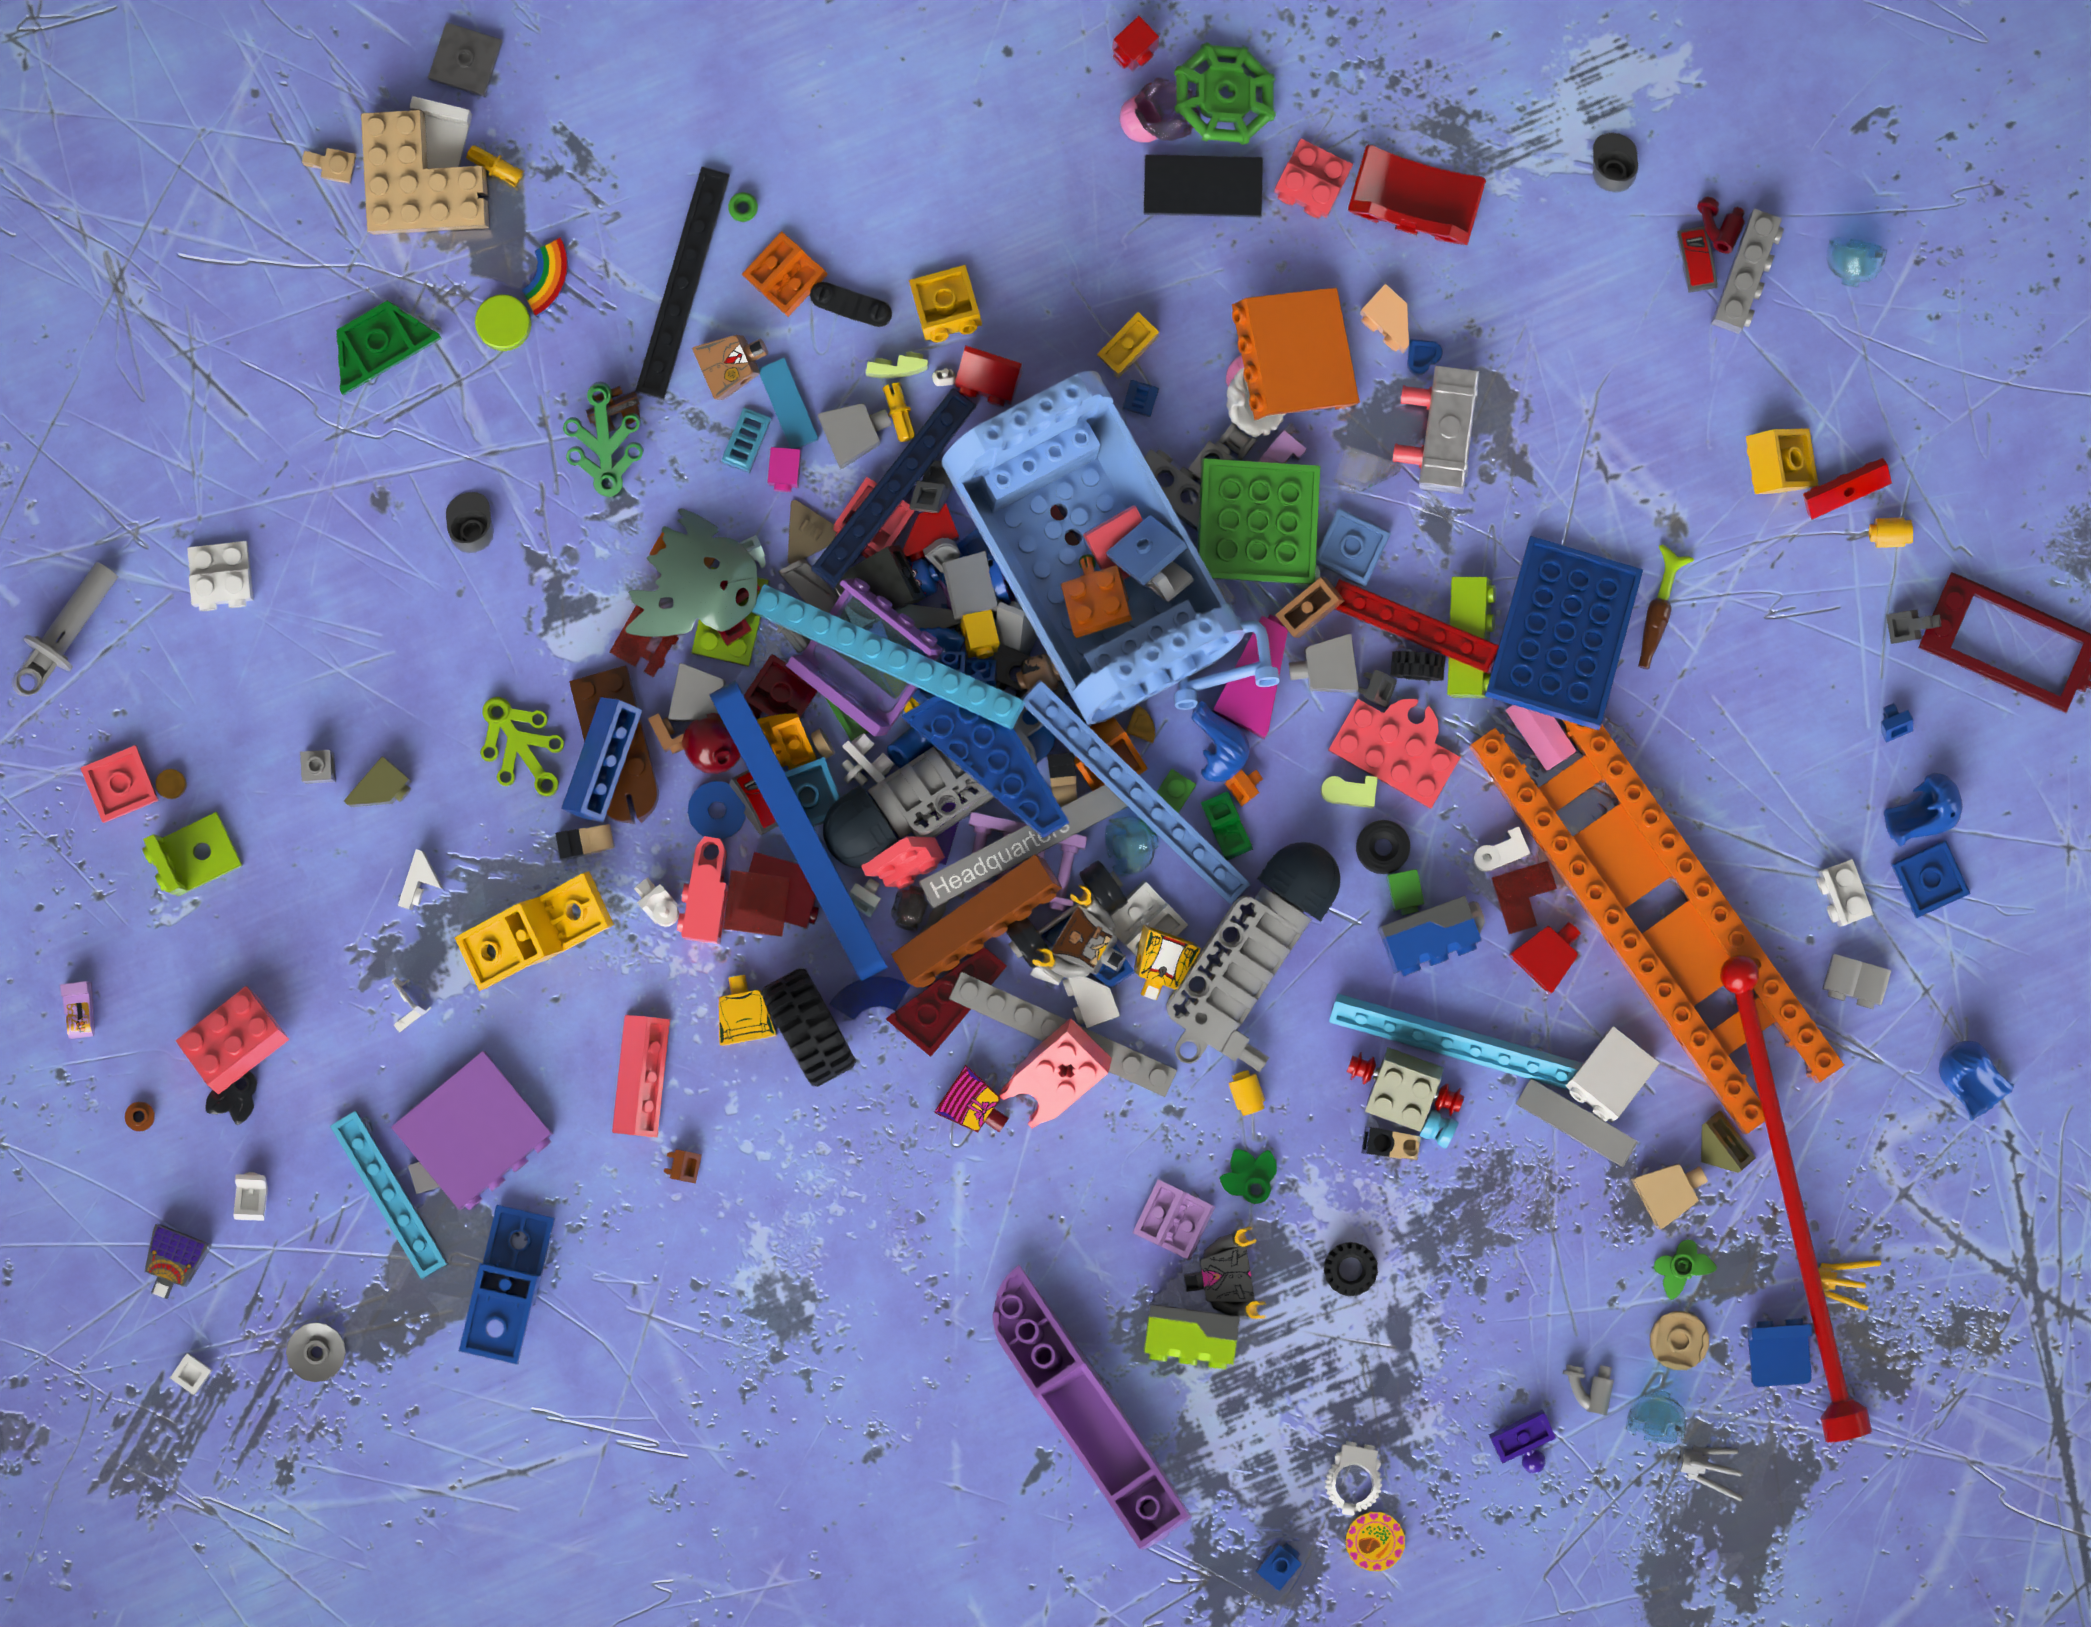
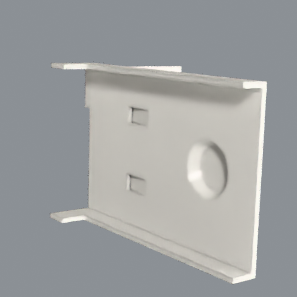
M395 977L391 982L400 992L402 999L408 1002L413 1009L394 1024L400 1033L432 1008L429 1007L425 1011L418 1005L416 1006L402 988L410 980L402 982Z

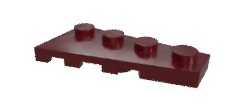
M984 947L896 1012L892 1013L886 1020L931 1057L971 1010L949 999L960 972L992 985L1007 965Z

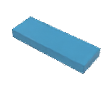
M785 358L759 368V375L790 448L798 449L819 440Z

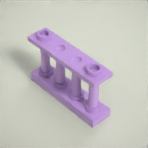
M971 812L969 826H974L973 832H976L972 854L986 846L987 837L991 835L992 831L1002 832L1003 837L1027 824ZM1075 834L1058 843V845H1061V851H1063L1057 878L1062 889L1056 893V897L1048 902L1049 909L1065 912L1066 907H1073L1074 901L1065 899L1074 855L1078 854L1079 849L1085 850L1086 836ZM1045 850L1037 855L1044 858ZM1011 868L998 874L996 881L1010 872ZM983 882L967 891L979 893V888L985 889L993 883Z

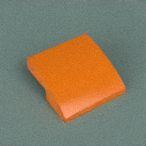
M782 231L742 273L745 279L787 317L809 296L813 286L822 282L828 275L820 265L811 259L802 248Z

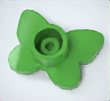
M1689 1239L1679 1244L1675 1255L1662 1256L1654 1262L1655 1271L1665 1276L1663 1287L1670 1300H1674L1679 1296L1687 1279H1691L1692 1275H1707L1717 1269L1716 1264L1709 1257L1702 1253L1697 1254L1696 1243Z

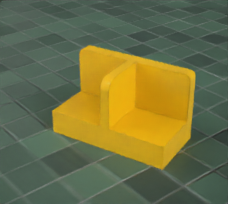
M1137 312L1097 353V356L1114 371V375L1119 379L1159 337V331Z

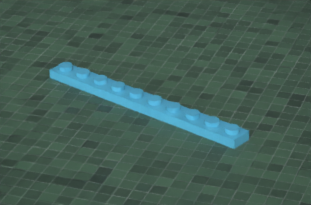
M765 584L756 599V605L752 610L753 614L1011 730L1025 705L1023 700Z
M1338 993L1329 1019L1330 1023L1567 1090L1569 1089L1566 1087V1084L1584 1064Z

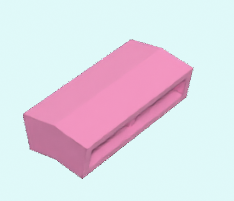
M1516 705L1506 709V712L1546 771H1549L1577 752L1554 717Z

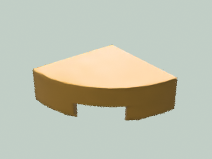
M1136 705L1126 733L1153 743L1155 738L1153 720L1145 709Z

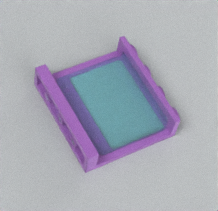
M853 578L844 579L840 582L839 585L845 590L829 612L830 614L934 661L937 660L943 648L936 644L937 639L932 634L926 631L921 632L914 626L915 622L913 619L891 608L893 606L892 603L882 596L874 595L869 591L870 586L863 580ZM813 640L810 641L802 655L792 656L786 664L789 669L874 737L887 735L918 688Z

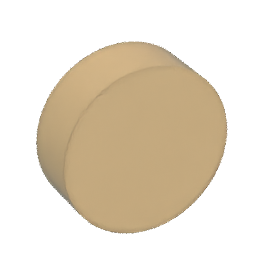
M821 728L811 733V739L822 757L827 759L835 754L829 739Z

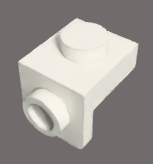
M255 1172L236 1174L235 1183L237 1188L233 1213L234 1219L264 1221L268 1193L266 1177Z

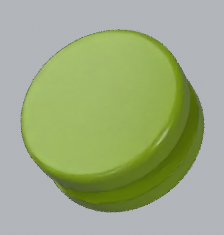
M499 294L489 297L480 305L475 316V327L478 335L488 347L497 351H511L520 347L528 338L531 331V318L528 310L520 300L511 295Z

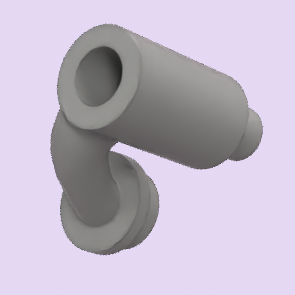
M1567 1365L1566 1370H1563V1374L1568 1375L1576 1400L1583 1408L1587 1409V1412L1607 1415L1614 1380L1610 1379L1612 1367L1600 1365L1598 1377L1593 1376L1590 1395L1585 1392L1580 1381V1377L1585 1378V1374H1583L1584 1368Z

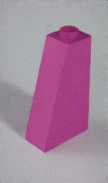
M1269 614L1268 618L1261 616L1259 622L1266 628L1268 634L1271 664L1273 667L1278 668L1280 674L1288 630L1283 627L1284 625L1278 617ZM1255 633L1251 635L1235 668L1259 662ZM1255 675L1228 682L1212 712L1265 739L1269 731L1277 684L1270 687L1257 686Z

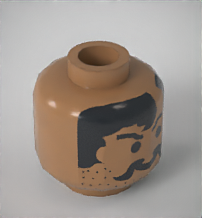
M1040 654L1023 660L1020 666L1021 672L1016 673L1021 690L1027 688V691L1039 679L1051 691H1054L1058 688V681L1062 680L1047 654Z

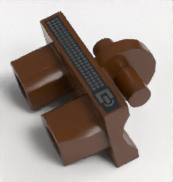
M620 386L611 389L612 397L606 405L609 432L615 430L611 415L621 412L624 418L625 415L634 413L640 418L638 408L640 403L635 391L613 399L623 394ZM600 393L595 395L594 398L601 401L604 399V395ZM592 407L587 409L586 413L590 424L594 423L596 427L595 410ZM633 418L626 420L627 425L636 422Z

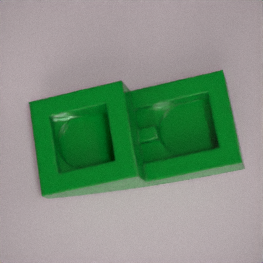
M1228 791L1201 802L1212 832L1227 861L1253 850Z

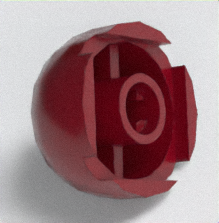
M719 713L706 714L707 718L700 721L696 719L688 726L684 732L682 746L685 750V755L695 768L704 773L719 774L734 767L741 754Z

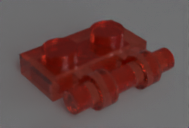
M636 605L609 653L635 668L641 658L647 660L649 663L643 672L654 678L658 669L663 668L666 663L664 658L671 646L676 645L679 637H677L678 634L660 636L662 640L655 652L648 651L647 647L653 637L632 635L626 632V627L644 611L643 608Z

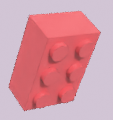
M245 986L179 1037L176 1042L205 1083L216 1093L220 1094L286 1043L289 1038L260 998Z

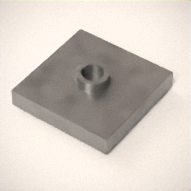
M446 22L428 79L485 97L503 43L502 39Z

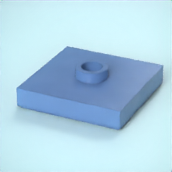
M1338 508L1316 553V564L1366 587L1391 532Z
M1149 515L1110 548L1106 554L1113 563L1144 586L1188 547L1181 538Z

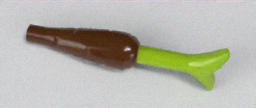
M1659 545L1664 558L1665 571L1657 598L1650 602L1647 609L1642 650L1638 667L1643 669L1650 668L1652 657L1669 621L1672 608L1668 600L1676 572L1681 567L1694 561L1690 556L1678 557L1665 545Z

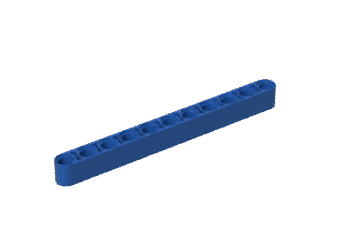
M736 680L710 693L709 695L861 982L888 968Z

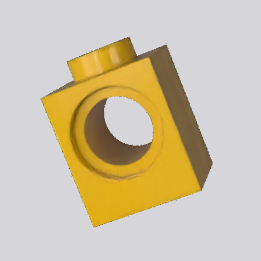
M986 610L962 615L960 627L962 635L965 637L964 643L968 658L977 657V659H985L993 656L997 652L1000 642L992 611Z

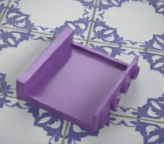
M485 1051L479 1053L391 1127L459 1210L465 1207L471 1210L482 1201L480 1194L488 1188L493 1191L505 1181L504 1174L510 1169L516 1172L528 1162L526 1156L534 1149L539 1153L551 1143L549 1137L553 1134L492 1062L493 1060Z

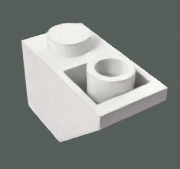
M1087 977L1067 978L1062 981L1068 997L1073 995L1075 997L1078 1007L1073 1008L1079 1025L1084 1023L1086 1029L1120 1017L1109 987Z

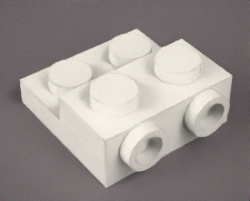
M247 541L187 547L191 604L194 607H199V611L216 610L218 604L228 603L229 608L246 606V601H254Z

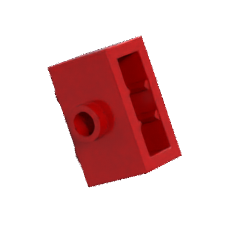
M1138 16L1113 39L1112 51L1114 55L1112 57L1123 69L1128 67L1133 72L1138 66H1144L1154 56L1153 53L1158 49L1159 36Z

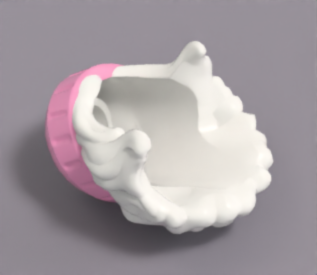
M1239 355L1230 363L1226 373V383L1228 386L1226 392L1228 401L1226 405L1231 422L1236 424L1247 435L1258 437L1261 434L1269 435L1271 430H1276L1279 424L1283 422L1285 414L1270 415L1254 420L1253 411L1249 405L1250 394L1248 384L1243 374L1242 355Z

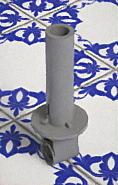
M96 562L41 639L38 636L34 638L30 635H26L23 638L33 650L12 679L13 690L18 695L27 697L37 693L56 666L67 671L73 668L67 661L68 658L64 653L117 580L118 576L112 570ZM24 674H28L34 679L35 684L31 691L24 690L20 685V678Z

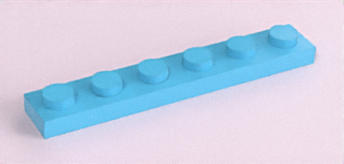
M354 1111L330 1126L419 1277L423 1279L447 1265L448 1263L358 1112Z

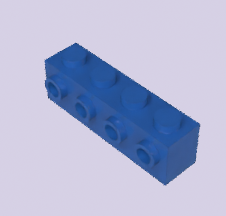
M600 697L561 809L584 819L604 822L643 710L621 700Z

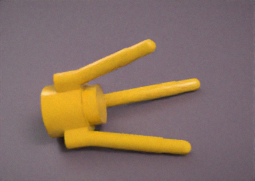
M1858 1261L1837 1264L1821 1263V1267H1818L1825 1297L1867 1311V1305L1829 1291L1835 1290L1836 1285L1865 1288L1866 1283L1838 1279L1837 1272L1832 1271L1880 1266L1881 1261Z

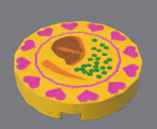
M1367 1512L1358 1516L1350 1524L1346 1534V1549L1350 1558L1359 1567L1368 1571H1383L1392 1567L1401 1558L1405 1548V1535L1400 1524L1392 1516L1382 1512Z

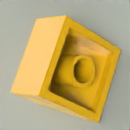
M1809 428L1772 429L1746 436L1747 454L1752 473L1751 480L1755 494H1775L1819 486Z

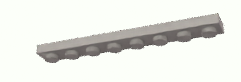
M960 972L949 997L952 1001L1040 1041H1044L1067 1021L1060 1016L963 972ZM1080 1026L1112 1058L1109 1072L1166 1097L1176 1075V1069Z

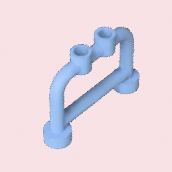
M1236 616L1245 633H1255L1259 662L1192 681L1188 677L1178 682L1179 691L1174 693L1175 707L1181 710L1195 708L1198 704L1197 691L1255 675L1257 686L1270 687L1278 684L1279 672L1278 668L1273 667L1271 664L1266 628L1260 622L1254 620L1242 622L1241 617Z

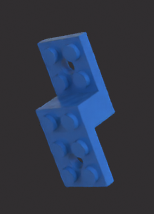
M496 1205L483 1263H479L460 1343V1352L518 1365L531 1307L536 1303L555 1218ZM516 1232H523L527 1236V1244L522 1249H516L511 1244V1237ZM492 1320H499L504 1326V1331L499 1337H492L487 1332V1325Z

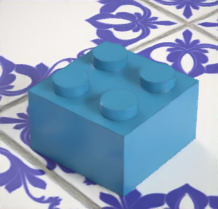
M823 757L785 772L813 827L824 824L828 810L840 798L827 762Z

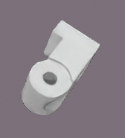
M1520 827L1507 832L1509 840L1494 846L1484 845L1478 848L1473 857L1475 866L1481 871L1488 872L1530 855Z

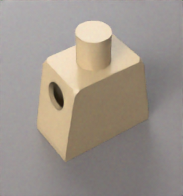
M1680 1164L1668 1166L1631 1179L1656 1228L1659 1230L1666 1227L1696 1204L1699 1200L1693 1189L1708 1182L1700 1166L1684 1173Z

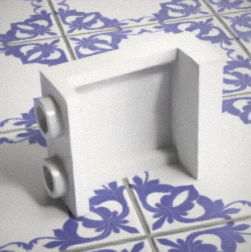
M1613 1026L1602 1037L1598 1046L1574 1077L1566 1084V1087L1570 1090L1569 1093L1574 1099L1581 1103L1585 1102L1592 1107L1593 1113L1598 1118L1613 1123L1619 1118L1660 1063Z

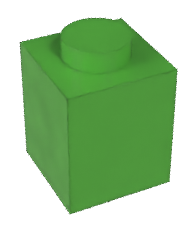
M1417 869L1388 875L1386 878L1393 910H1401V915L1419 912L1418 906L1424 905V899Z

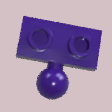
M1543 1409L1489 1434L1502 1464L1524 1454L1522 1466L1529 1473L1542 1471L1546 1463L1544 1455L1540 1451L1535 1450V1448L1556 1439Z

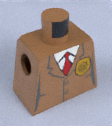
M741 335L726 337L692 348L713 398L717 400L728 398L760 374V370L756 360L768 355L767 347L762 339L748 344L745 337Z

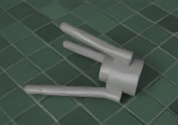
M1693 1446L1692 1450L1685 1449L1680 1472L1687 1473L1686 1478L1697 1480L1738 1501L1743 1500V1496L1699 1474H1705L1706 1469L1730 1475L1742 1476L1743 1471L1708 1463V1457L1703 1456L1737 1454L1739 1452L1737 1448H1702Z

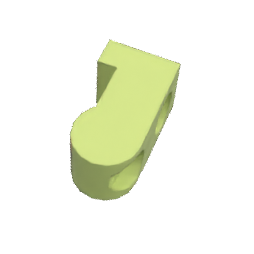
M1331 776L1322 783L1321 795L1329 803L1373 808L1378 777L1365 776L1363 784L1345 782L1341 777Z

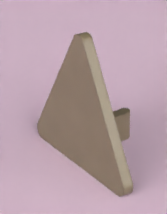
M797 500L791 502L787 560L789 564L805 559L827 548L837 533L833 530V523Z

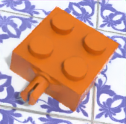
M1086 557V561L1082 558L1080 564L1084 575L1061 583L1075 638L1132 621L1124 579L1117 565L1095 571L1092 558Z

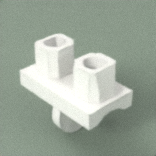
M864 733L852 742L848 740L842 746L858 763L854 766L847 759L841 765L848 772L843 779L847 784L855 779L863 786L868 779L861 773L862 770L876 783H879L885 779V776L894 765L884 753L872 764L864 757L875 745Z
M646 878L634 888L642 898L637 903L655 924L668 927L677 921L679 917L677 907L679 905L661 884L656 887L649 878Z

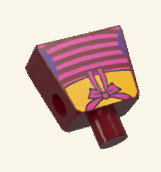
M966 1065L934 1111L937 1115L977 1133L984 1123L1000 1133L1009 1117L995 1109L1001 1097Z

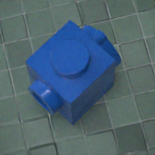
M1277 1543L1255 1571L1280 1592L1302 1565L1297 1559L1301 1554L1288 1543L1284 1547Z

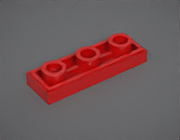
M1884 458L1868 462L1861 468L1847 474H1842L1821 486H1815L1803 493L1806 510L1811 520L1892 484L1888 464Z

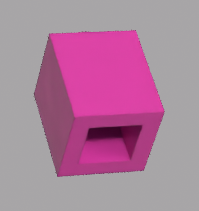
M771 447L768 485L774 486V491L791 492L792 488H798L801 463L800 449Z

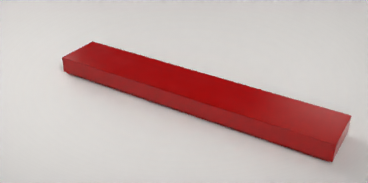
M1341 579L1338 580L1335 589L1345 601L1334 610L1487 674L1490 673L1499 645Z

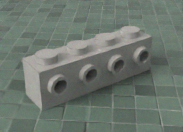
M1753 209L1715 311L1712 325L1738 334L1744 326H1750L1755 312L1750 309L1753 299L1759 300L1765 284L1760 282L1763 271L1769 272L1774 259V255L1770 254L1773 243L1779 244L1784 228L1779 227L1782 218L1757 209Z

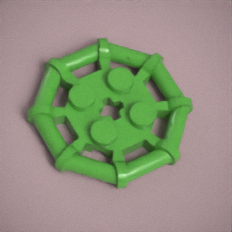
M1209 42L1204 43L1193 56L1181 66H1177L1174 71L1176 76V106L1174 109L1177 114L1180 113L1202 136V140L1206 142L1208 140L1239 142L1241 145L1247 144L1255 133L1269 121H1273L1276 116L1274 111V81L1276 78L1274 74H1270L1248 51V47L1244 45L1242 47L1211 45ZM1217 57L1235 59L1234 63L1218 62ZM1204 61L1209 65V68L1202 74L1194 71ZM1244 63L1257 78L1248 77L1243 72L1244 69L1241 65ZM1188 81L1196 84V97L1188 99ZM1225 86L1228 92L1233 93V96H1229L1228 99L1223 98L1219 91ZM1262 87V103L1256 101V88ZM1200 107L1201 113L1205 117L1210 118L1208 124L1194 112L1193 108ZM1249 111H1253L1258 116L1246 126L1243 118ZM1217 122L1233 123L1235 130L1217 129L1215 127Z

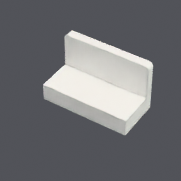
M1172 561L1145 585L1169 602L1191 584L1194 579L1191 574Z

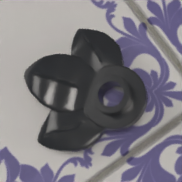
M248 1071L241 1077L247 1082V1086L243 1090L237 1088V1081L220 1094L212 1090L206 1099V1112L209 1114H223L229 1111L236 1125L246 1121L254 1109L252 1095L257 1088V1080L254 1074Z

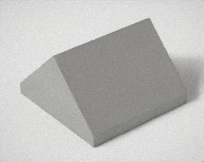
M986 551L942 564L954 619H962V615L991 610L993 618H997V608L1002 600H999L996 596L991 582L989 566H993V561L987 560Z

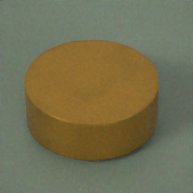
M164 770L156 779L158 793L167 799L179 798L186 790V779L177 770Z

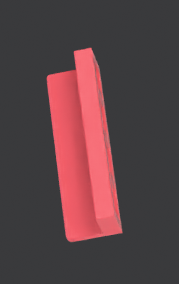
M625 1015L612 1128L613 1133L658 1137L670 1019Z

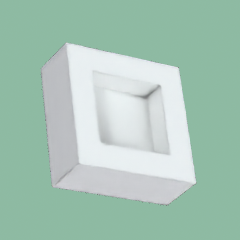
M187 1353L170 1379L193 1395H196L213 1370Z

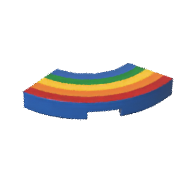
M561 237L535 250L538 261L537 272L532 282L522 289L536 317L543 314L555 303L562 292L566 280L568 258Z

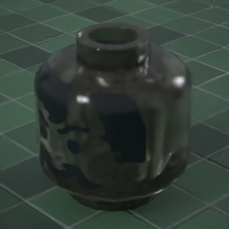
M911 885L909 890L904 889L897 892L891 910V917L896 921L895 925L897 927L916 932L918 928H923L927 925L932 907L922 888Z

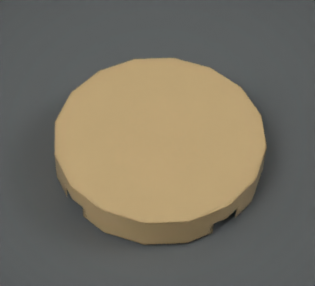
M1672 1311L1661 1316L1654 1323L1650 1332V1349L1654 1358L1661 1365L1672 1370H1687L1696 1366L1705 1358L1709 1348V1334L1705 1325L1697 1316L1685 1311Z

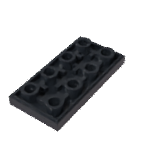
M1145 155L1144 215L1261 217L1263 157Z

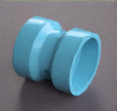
M1432 1109L1419 1136L1425 1139L1432 1138L1437 1141L1439 1146L1446 1149L1459 1122L1451 1118L1445 1119L1439 1112Z

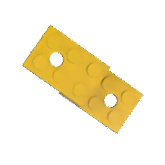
M588 871L539 897L520 902L454 938L478 990L481 991L528 966L555 957L610 928L614 923ZM574 903L580 907V918L573 914L572 906ZM489 944L495 948V959H492L488 954Z

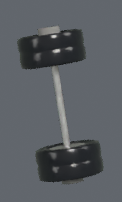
M1099 860L1079 873L1082 882L1090 890L1091 896L1103 906L1110 916L1128 904L1125 895L1120 889L1123 884L1114 871L1109 873ZM1076 903L1038 931L1028 918L1021 921L1016 920L1007 926L1008 930L1006 933L1011 939L1008 945L1017 958L1023 956L1032 969L1037 968L1038 966L1033 964V959L1041 962L1044 960V954L1037 951V949H1049L1041 935L1070 916L1078 905L1083 907V904Z

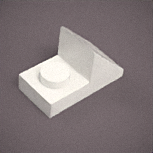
M418 849L415 850L398 906L408 910H413L414 905L419 906L424 891V889L420 888L421 883L443 889L425 852Z

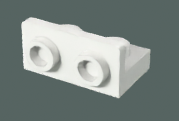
M1853 859L1818 872L1820 877L1816 879L1820 893L1822 895L1826 894L1830 905L1827 906V912L1832 923L1837 922L1838 927L1874 915Z

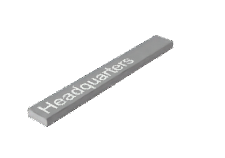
M1103 785L1061 807L1069 823L1043 838L1029 825H1026L919 881V884L933 909L1128 806L1108 786Z

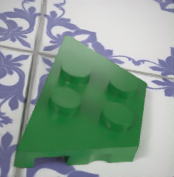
M388 300L336 330L339 352L340 391L342 395H346L442 339L439 333L425 326Z

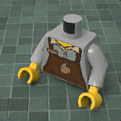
M1078 885L1083 890V896L1077 899L1075 895L1070 894V898L1079 904H1083V907L1080 905L1076 907L1051 951L1043 948L1037 949V951L1044 954V960L1041 962L1033 959V964L1036 966H1047L1049 970L1065 978L1086 977L1090 973L1097 975L1103 964L1118 971L1124 963L1126 956L1113 949L1118 940L1114 934L1116 926L1110 914L1091 896L1090 890L1082 885Z

